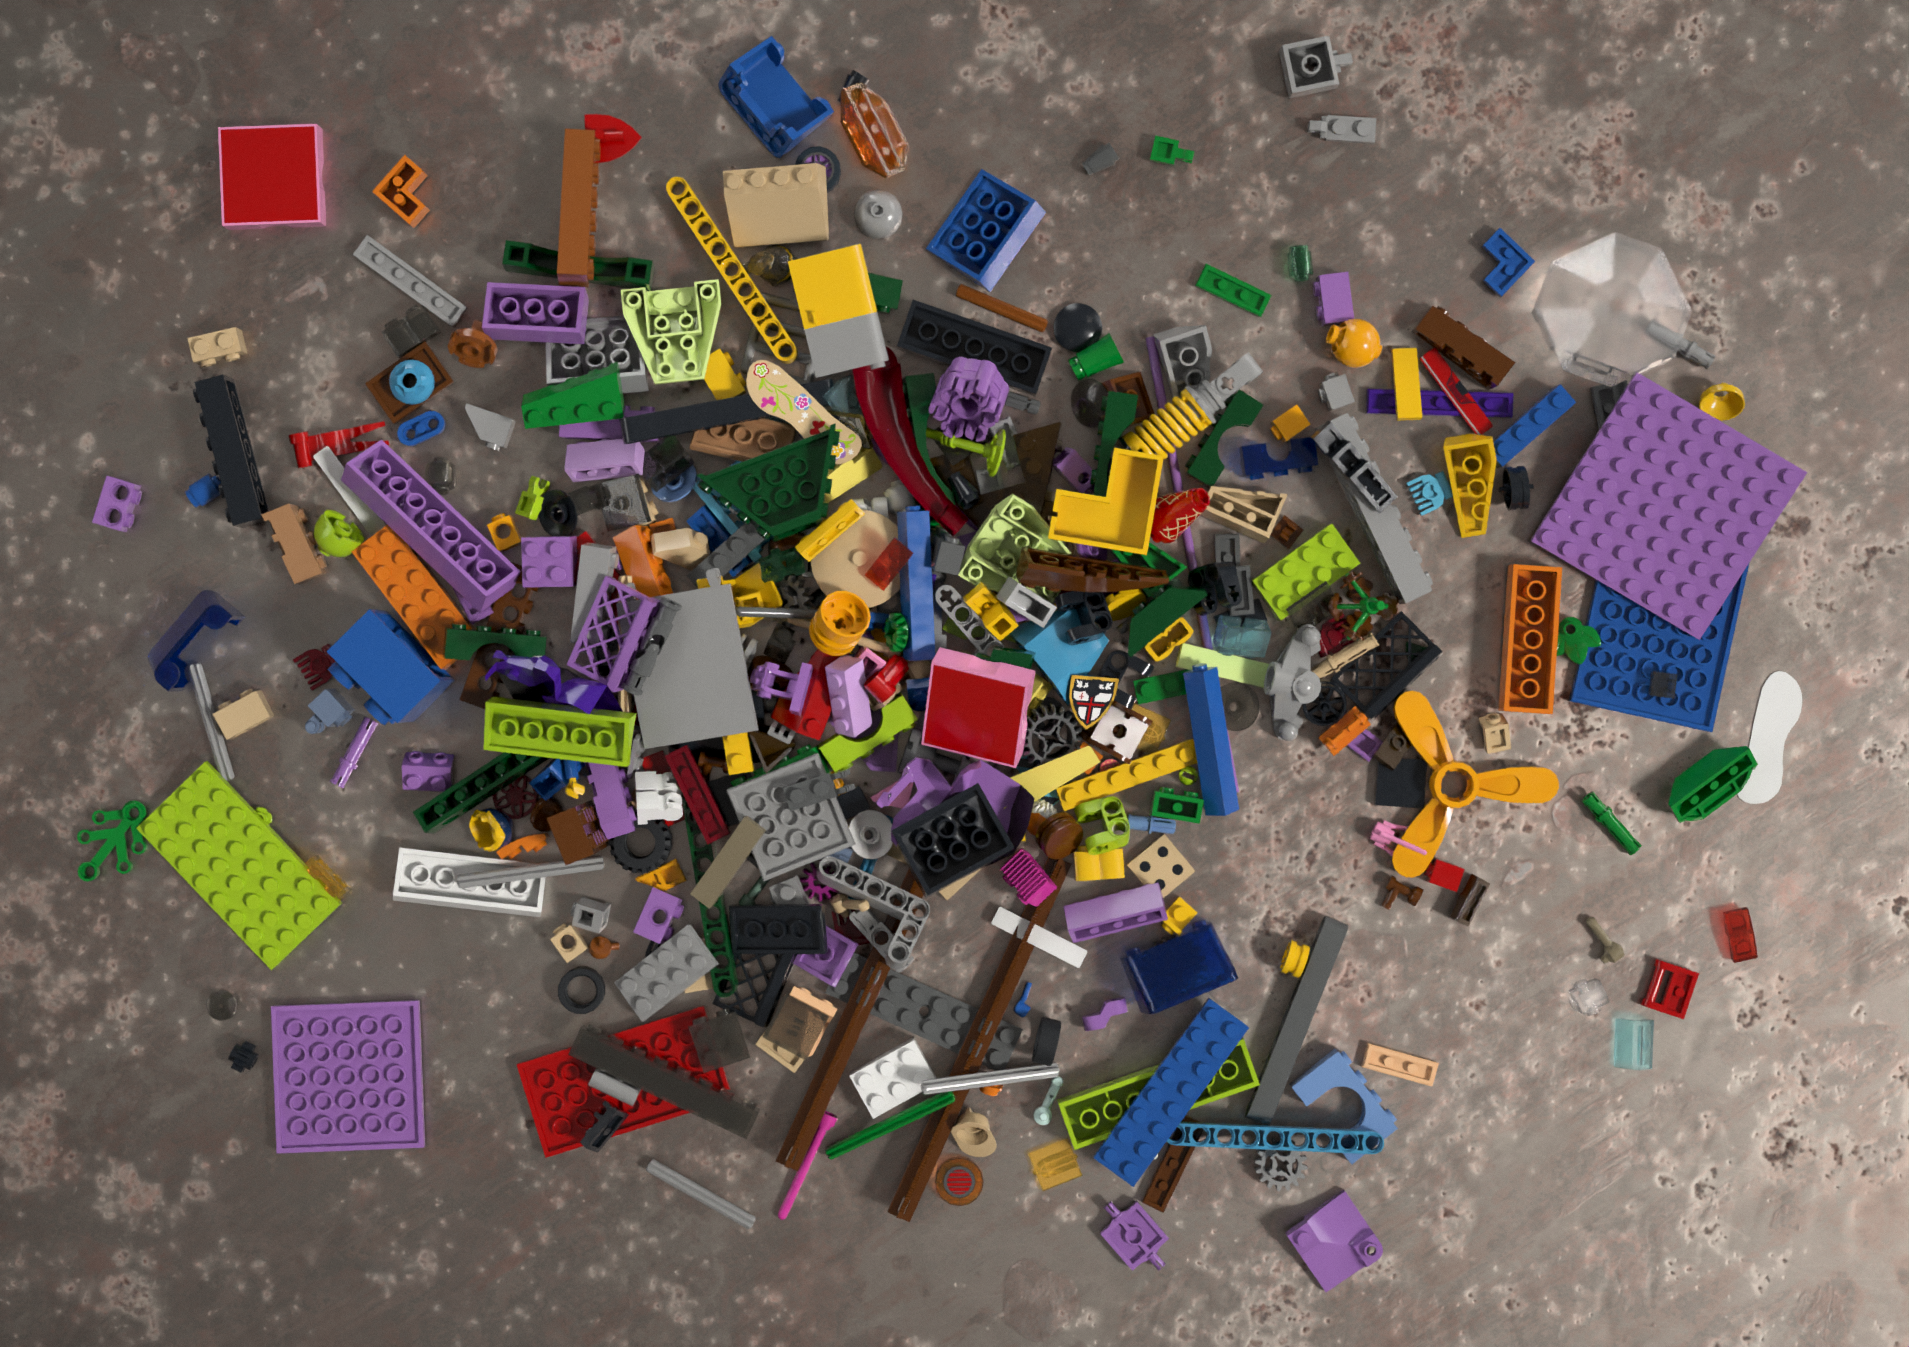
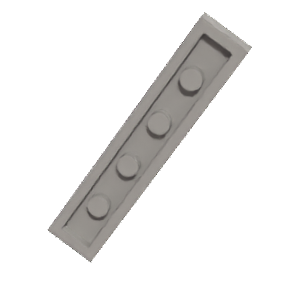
M368 235L353 253L355 257L453 328L468 309Z

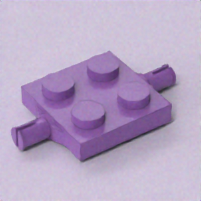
M1137 1200L1121 1212L1112 1201L1108 1202L1104 1209L1113 1219L1100 1232L1102 1237L1132 1271L1148 1260L1157 1270H1160L1161 1266L1164 1267L1166 1263L1156 1253L1160 1246L1169 1239L1165 1232Z

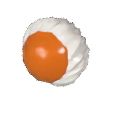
M1037 800L1033 803L1027 827L1030 834L1036 836L1039 826L1048 817L1058 813L1053 804L1045 800Z

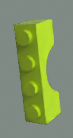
M900 692L886 706L881 708L880 723L870 735L863 738H851L835 733L819 743L818 746L834 772L842 771L854 765L852 761L861 757L864 759L874 752L873 748L879 744L885 746L895 739L894 735L901 730L903 733L911 730L916 726L914 722L918 718Z

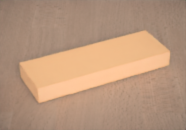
M1367 1043L1361 1067L1433 1086L1439 1063Z

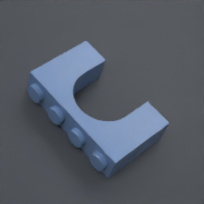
M1333 1049L1289 1084L1306 1106L1334 1087L1351 1088L1358 1093L1361 1099L1362 1112L1357 1123L1350 1129L1374 1130L1383 1139L1398 1129L1394 1124L1397 1121L1395 1116L1389 1109L1384 1111L1379 1105L1382 1101L1374 1089L1369 1092L1364 1084L1367 1080L1359 1070L1356 1072L1352 1070L1349 1066L1352 1061L1344 1051L1339 1053L1336 1049ZM1344 1135L1341 1138V1145L1348 1148L1354 1144V1137L1352 1135ZM1369 1136L1365 1142L1366 1146L1370 1149L1374 1148L1379 1144L1378 1137ZM1343 1153L1351 1164L1365 1155Z

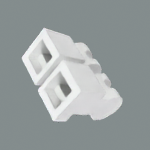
M656 771L635 772L638 825L648 824L647 820L664 819L675 821L680 819L683 815V808L681 806L682 792L673 773L656 774Z

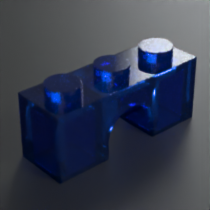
M1310 437L1290 439L1287 441V457L1281 461L1274 460L1268 455L1266 443L1242 446L1239 448L1243 477L1249 476L1251 481L1264 479V474L1274 473V477L1289 475V470L1298 469V474L1313 472L1312 467L1318 466L1316 444Z

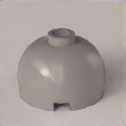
M879 189L868 191L860 197L855 205L854 218L856 226L861 233L869 238H888L898 230L902 222L903 212L901 204L888 191Z

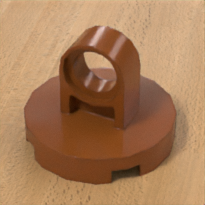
M474 320L471 329H457L452 333L447 345L449 353L451 355L455 353L459 357L458 361L469 367L484 368L485 364H493L498 352L496 343L482 329L483 321Z

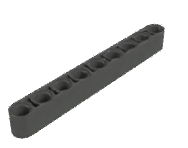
M1324 916L1309 951L1305 968L1297 981L1258 1081L1260 1085L1255 1087L1247 1106L1246 1118L1263 1125H1270L1346 936L1348 924L1328 916Z

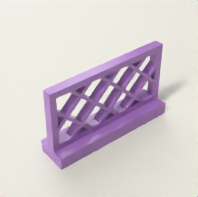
M605 576L567 665L602 684L608 685L612 692L622 691L621 684L627 680L631 671L629 667L640 649L641 642L652 617L656 616L659 610L660 600L654 597L650 598L610 576ZM609 584L617 587L620 598L609 601L606 592ZM634 596L642 600L638 610L630 612L626 598ZM621 601L625 615L615 618L611 604ZM606 606L610 620L599 623L597 617L598 609ZM627 617L630 628L627 633L620 634L616 621ZM612 623L616 637L605 640L601 626ZM596 628L600 642L590 645L587 638L588 632ZM617 639L620 650L618 655L611 657L607 643ZM602 645L606 659L595 662L591 648ZM580 652H587L590 665L582 666L576 663ZM604 662L608 663L610 669L607 679L600 675L597 665Z

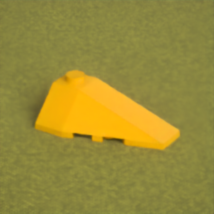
M1477 434L1445 438L1443 448L1461 538L1484 535L1487 530L1497 462L1493 437Z

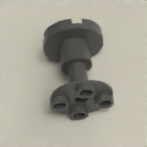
M913 727L897 773L903 774L906 764L915 757L929 759L937 769L954 774V782L960 771L969 765L970 757L962 755L959 761L936 753L937 748L921 745L919 741L922 730Z

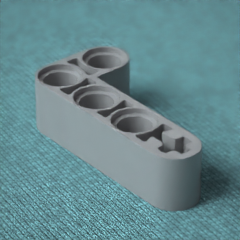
M942 584L937 587L934 593L936 602L978 649L972 655L976 656L977 653L988 655L987 651L991 645L1004 647L984 626L981 618L965 603L955 588L948 584ZM943 589L946 592L951 590L950 597L954 602L958 598L961 601L955 604L950 611L947 609V607L951 606L947 600H940L942 597L940 592ZM964 607L968 610L969 615L966 620L959 621L956 619L955 612L958 608ZM976 626L984 628L985 633L981 639H974L971 635L972 629Z

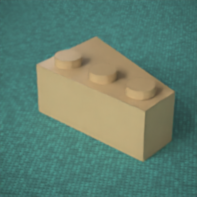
M1211 486L1207 491L1210 497V504L1201 516L1264 544L1271 535L1288 494H1271L1263 491L1252 492L1243 491L1242 489Z

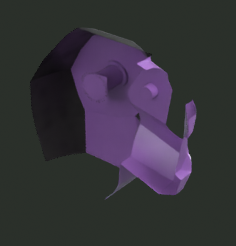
M915 757L906 764L902 777L889 792H883L876 801L877 805L881 808L889 806L910 782H915L918 791L894 816L891 830L979 783L1014 846L1012 852L988 864L991 865L1014 854L1026 833L1035 798L1022 785L981 759L963 768L953 784L950 785L929 759ZM891 832V841L897 847V842Z

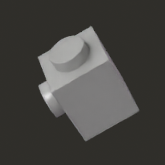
M1338 372L1324 376L1325 381L1319 384L1320 389H1317L1321 402L1326 403L1328 411L1355 402L1345 374L1339 376Z

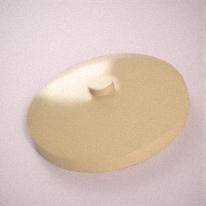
M862 510L865 515L811 560V567L818 586L826 595L835 591H848L864 600L868 608L888 601L900 589L898 527L887 517L879 513Z

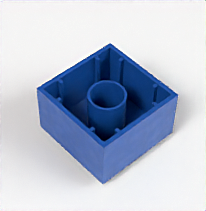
M369 609L327 651L335 660L328 668L329 672L348 690L353 686L357 689L362 687L371 696L363 704L364 707L383 725H386L388 722L394 724L396 722L415 721L455 681L446 670H441L429 653L387 611Z

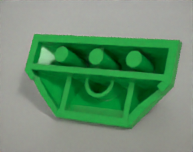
M1740 746L1714 749L1674 779L1668 805L1679 823L1703 820L1742 791L1751 776L1752 770H1755L1758 765L1749 747Z

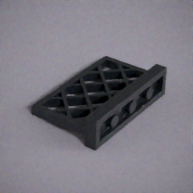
M1402 611L1375 636L1377 642L1380 639H1391V652H1376L1375 647L1373 652L1363 654L1373 656V669H1359V659L1362 657L1360 656L1344 665L1331 678L1332 681L1337 682L1343 688L1344 693L1372 722L1443 655V651ZM1402 619L1409 626V635H1394V625ZM1391 629V635H1385ZM1411 629H1412L1417 635H1411ZM1394 639H1408V652H1394ZM1411 639H1422L1428 647L1421 653H1412ZM1376 656H1391V669H1376ZM1408 656V666L1404 670L1393 669V657ZM1411 656H1417V657L1411 662ZM1356 663V669H1349ZM1345 672H1356L1355 686H1345L1339 678ZM1358 672L1373 673V686H1358ZM1376 673H1390V683L1387 686H1376ZM1393 673H1399V674L1393 679ZM1349 689H1355V696ZM1358 690H1373V699L1366 706L1358 700ZM1376 690H1382L1375 696Z
M734 954L735 964L737 959L740 961L739 964L735 965L736 968L742 966L746 976V980L738 982V986L748 982L753 995L741 1000L738 991H736L734 995L737 1002L728 1005L721 1002L722 997L716 994L712 1004L750 1020L758 1026L768 1027L794 966L793 962L797 954H779V956L778 954H773L776 960L775 967L767 971L761 957L769 954H755L756 957L746 961L743 960L741 954ZM757 959L762 973L750 977L745 964ZM770 972H772V974H771V976H770V979H769V977H768L767 974L770 973ZM764 976L767 986L764 991L756 993L752 980ZM722 979L720 984L723 991L732 988V985L726 987L729 981L727 979ZM763 994L761 1000L759 1001L758 996ZM753 998L758 1007L754 1016L746 1013L742 1004ZM739 1005L740 1010L733 1006Z

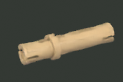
M1370 632L1363 637L1364 641L1359 639L1332 656L1331 654L1327 655V659L1311 667V671L1319 679H1323L1333 672H1339L1341 667L1379 646V643L1373 633Z

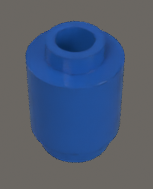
M207 474L191 484L185 493L194 507L205 506L220 496L219 485L221 480L217 475Z

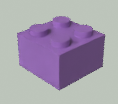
M577 536L521 538L523 587L577 586Z

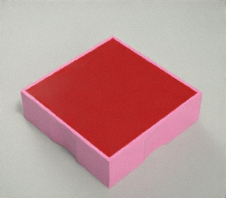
M318 124L218 127L221 215L224 228L228 230L264 229L271 226L291 228L326 226L325 190L322 182L324 165L323 129Z
M940 647L931 663L921 745L1016 768L1024 751L1023 746L1027 731V709L1032 697L1035 670L1002 662H990L974 655Z

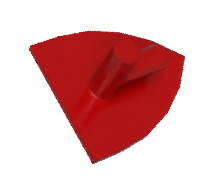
M585 114V130H595L596 139H600V161H595V163L609 162L622 157L633 149L642 138L633 127L621 119L610 115Z

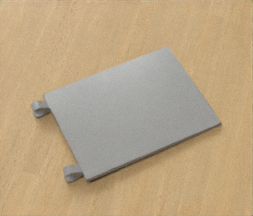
M712 568L706 571L710 587L654 597L658 600L661 597L669 598L679 603L682 608L680 611H677L672 621L673 627L660 654L656 657L654 669L650 677H647L641 689L643 691L642 695H634L644 749L759 730L731 583L721 585L719 568ZM634 583L625 584L636 590ZM634 596L626 598L630 612L638 610L642 600H636ZM622 602L616 603L618 616L625 615ZM626 617L619 620L622 634L627 633L630 628ZM656 634L651 637L659 643L660 635Z

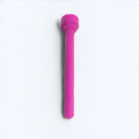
M825 1111L801 1166L778 1212V1218L781 1220L787 1218L826 1131L834 1127L838 1119L835 1114L829 1111Z

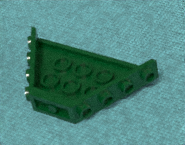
M835 423L830 425V429L725 469L706 476L700 473L696 475L699 482L698 487L707 494L712 492L718 497L717 502L727 510L731 507L737 512L736 516L746 525L751 523L757 528L755 531L765 540L770 538L775 542L813 528L821 523L822 517L827 518L829 503L824 502L825 494L831 493L832 479H828L829 470H834L836 455H832L833 446H838L840 432L836 431Z

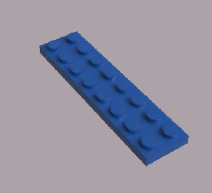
M1208 998L1093 1158L1134 1187L1247 1032L1249 1026Z

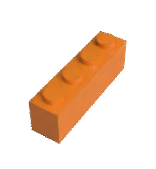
M634 525L612 537L626 575L632 577V583L635 584L637 591L648 597L673 593L670 586L671 580L662 564L663 559L653 555L651 544L653 532L649 526Z

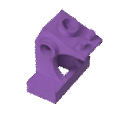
M765 662L764 665H758L752 671L750 683H752L751 690L757 691L756 696L771 699V696L792 701L789 709L790 712L801 716L813 666L812 664L802 662L799 674L780 671L779 665L775 663ZM775 677L789 680L786 692L772 689Z

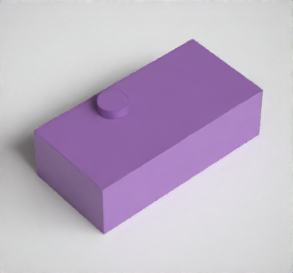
M487 282L482 329L493 340L584 344L589 297L585 287Z

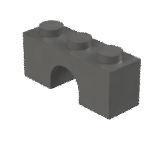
M937 527L936 530L930 529L932 568L935 571L958 575L965 546L959 541V538L955 537V535L951 536L943 527Z

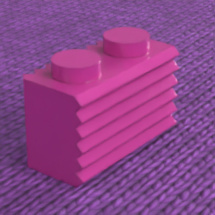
M1022 848L1000 868L1005 874L1003 876L1005 882L1011 887L1014 886L1019 891L1016 895L1025 905L1029 903L1037 907L1050 893L1057 889V886L1033 856Z

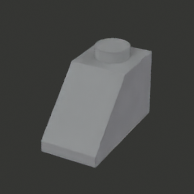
M466 403L465 410L479 438L486 442L485 447L499 451L500 447L507 449L516 421Z

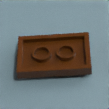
M423 342L365 384L392 423L396 424L455 382L428 343ZM418 360L431 369L435 379L434 390L424 402L414 405L405 404L393 395L389 384L390 374L400 362ZM406 374L403 378V385L406 388H412L417 383V378L414 374Z

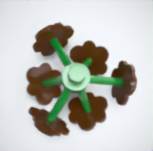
M1354 571L1350 574L1346 573V577L1342 579L1345 584L1340 589L1348 585L1349 590L1346 595L1352 598L1354 603L1359 604H1343L1342 597L1339 596V593H1335L1329 601L1328 607L1335 621L1340 620V616L1343 613L1342 609H1359L1360 611H1355L1347 616L1346 622L1350 625L1349 628L1344 624L1341 627L1345 629L1343 634L1347 636L1348 640L1352 639L1355 641L1359 638L1364 641L1363 637L1373 629V625L1370 623L1372 620L1370 615L1377 614L1381 615L1383 620H1390L1393 615L1398 613L1399 599L1397 596H1391L1389 592H1384L1382 596H1377L1376 598L1370 597L1369 591L1372 590L1373 583L1364 577H1359L1363 574L1362 572L1356 575Z

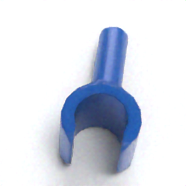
M1026 982L1022 996L1014 1006V1012L1020 1017H1025L1031 1008L1025 1004L1032 983Z

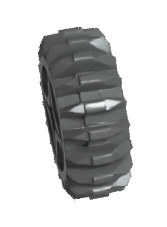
M1054 704L1049 705L1048 711L1044 705H1040L1039 713L1034 708L1031 709L1033 716L1030 718L1027 715V731L1022 754L1023 757L1028 756L1026 761L1029 764L1034 762V766L1037 767L1067 755L1073 749L1076 751L1080 749L1075 743L1083 741L1081 736L1076 735L1082 731V728L1076 726L1078 721L1076 718H1071L1073 714L1071 711L1068 710L1064 713L1065 708L1063 706H1059L1056 709ZM1052 719L1045 727H1036L1042 721ZM1061 721L1066 726L1067 739H1063L1059 734ZM1032 734L1040 740L1038 753L1035 752L1032 746ZM1041 734H1044V735H1051V734H1052V735H1054V737H1055L1056 739H1058V740H1055V739H1048V740H1046L1045 737L1042 736ZM1054 747H1062L1058 752L1047 755V753L1050 754Z

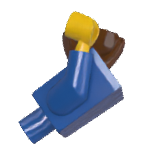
M553 758L529 782L540 795L530 816V823L536 830L541 832L551 831L547 818L563 812L562 806L553 799V795L567 785L565 792L568 796L578 799V794H584L585 787L576 783L579 779L578 772L585 766L584 762Z

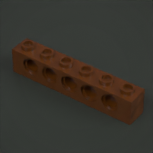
M511 562L521 571L515 586L522 584V565ZM525 587V594L520 598H517L513 593V589H511L495 601L492 609L494 613L490 614L486 626H491V631H500L501 627L515 628L516 633L523 634L525 624L522 623L525 614H530L534 604L531 597L533 592H538L540 587ZM509 607H514L517 611V616L512 621L507 620L505 617V611ZM488 643L478 648L459 700L485 709L486 701L492 697H500V693L497 690L500 683H504L497 671L489 677L492 683L491 687L487 690L481 688L480 679L486 676L492 668L488 662L490 654L499 650L505 655L514 656L509 647L500 643Z

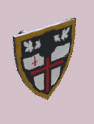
M1071 674L1069 684L1071 709L1077 721L1085 729L1097 723L1107 713L1114 701L1119 678Z

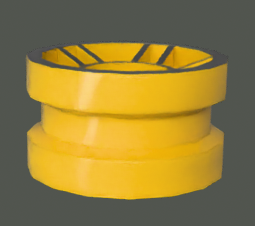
M1290 940L1281 960L1280 972L1285 974L1290 972L1292 976L1299 978L1305 968L1310 946L1305 944L1300 946L1296 941Z

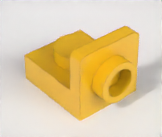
M1178 896L1167 908L1168 920H1164L1161 926L1171 935L1176 932L1180 936L1182 930L1194 918L1197 912Z

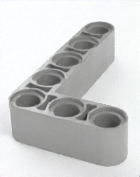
M828 856L823 858L819 863L816 873L821 883L856 900L866 899L871 907L901 921L887 950L885 962L891 969L903 968L930 914L928 902L835 857ZM827 866L833 868L835 873L830 875L826 874L823 871V868ZM852 877L857 881V884L849 885L846 883L845 878ZM875 888L878 890L879 895H870L867 889ZM896 898L900 900L901 905L893 906L890 903V899ZM920 909L924 916L917 917L912 913V910ZM909 930L913 933L914 937L906 938L903 936L902 931ZM898 951L902 953L903 959L897 960L893 958L892 952Z

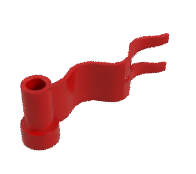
M385 422L366 424L312 436L308 435V431L288 435L290 445H293L298 469L312 466V461L315 460L313 456L326 446L331 449L335 456L367 450L378 441L351 442V439L384 427Z

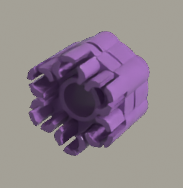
M957 357L952 361L945 373L941 375L929 406V413H934L933 417L942 421L941 429H943L945 436L952 438L957 427L954 435L956 438L961 437L965 430V436L973 440L976 430H979L976 441H983L986 438L989 427L994 426L1000 419L1009 393V385L1004 381L996 365L991 361Z

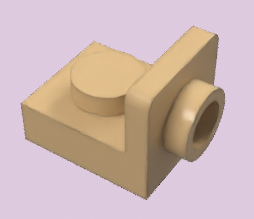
M1490 713L1480 717L1479 723L1483 728L1484 746L1487 754L1511 749L1509 724L1502 713Z

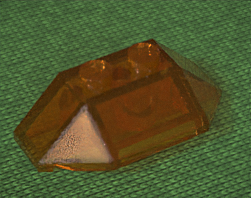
M863 82L843 88L841 90L840 122L862 166L884 178L904 172L907 168L906 161L909 144L887 101L876 92L867 88V85Z

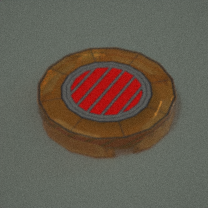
M961 1156L946 1160L937 1170L935 1177L936 1190L942 1200L955 1206L969 1205L975 1201L982 1192L984 1183L979 1166L971 1159Z

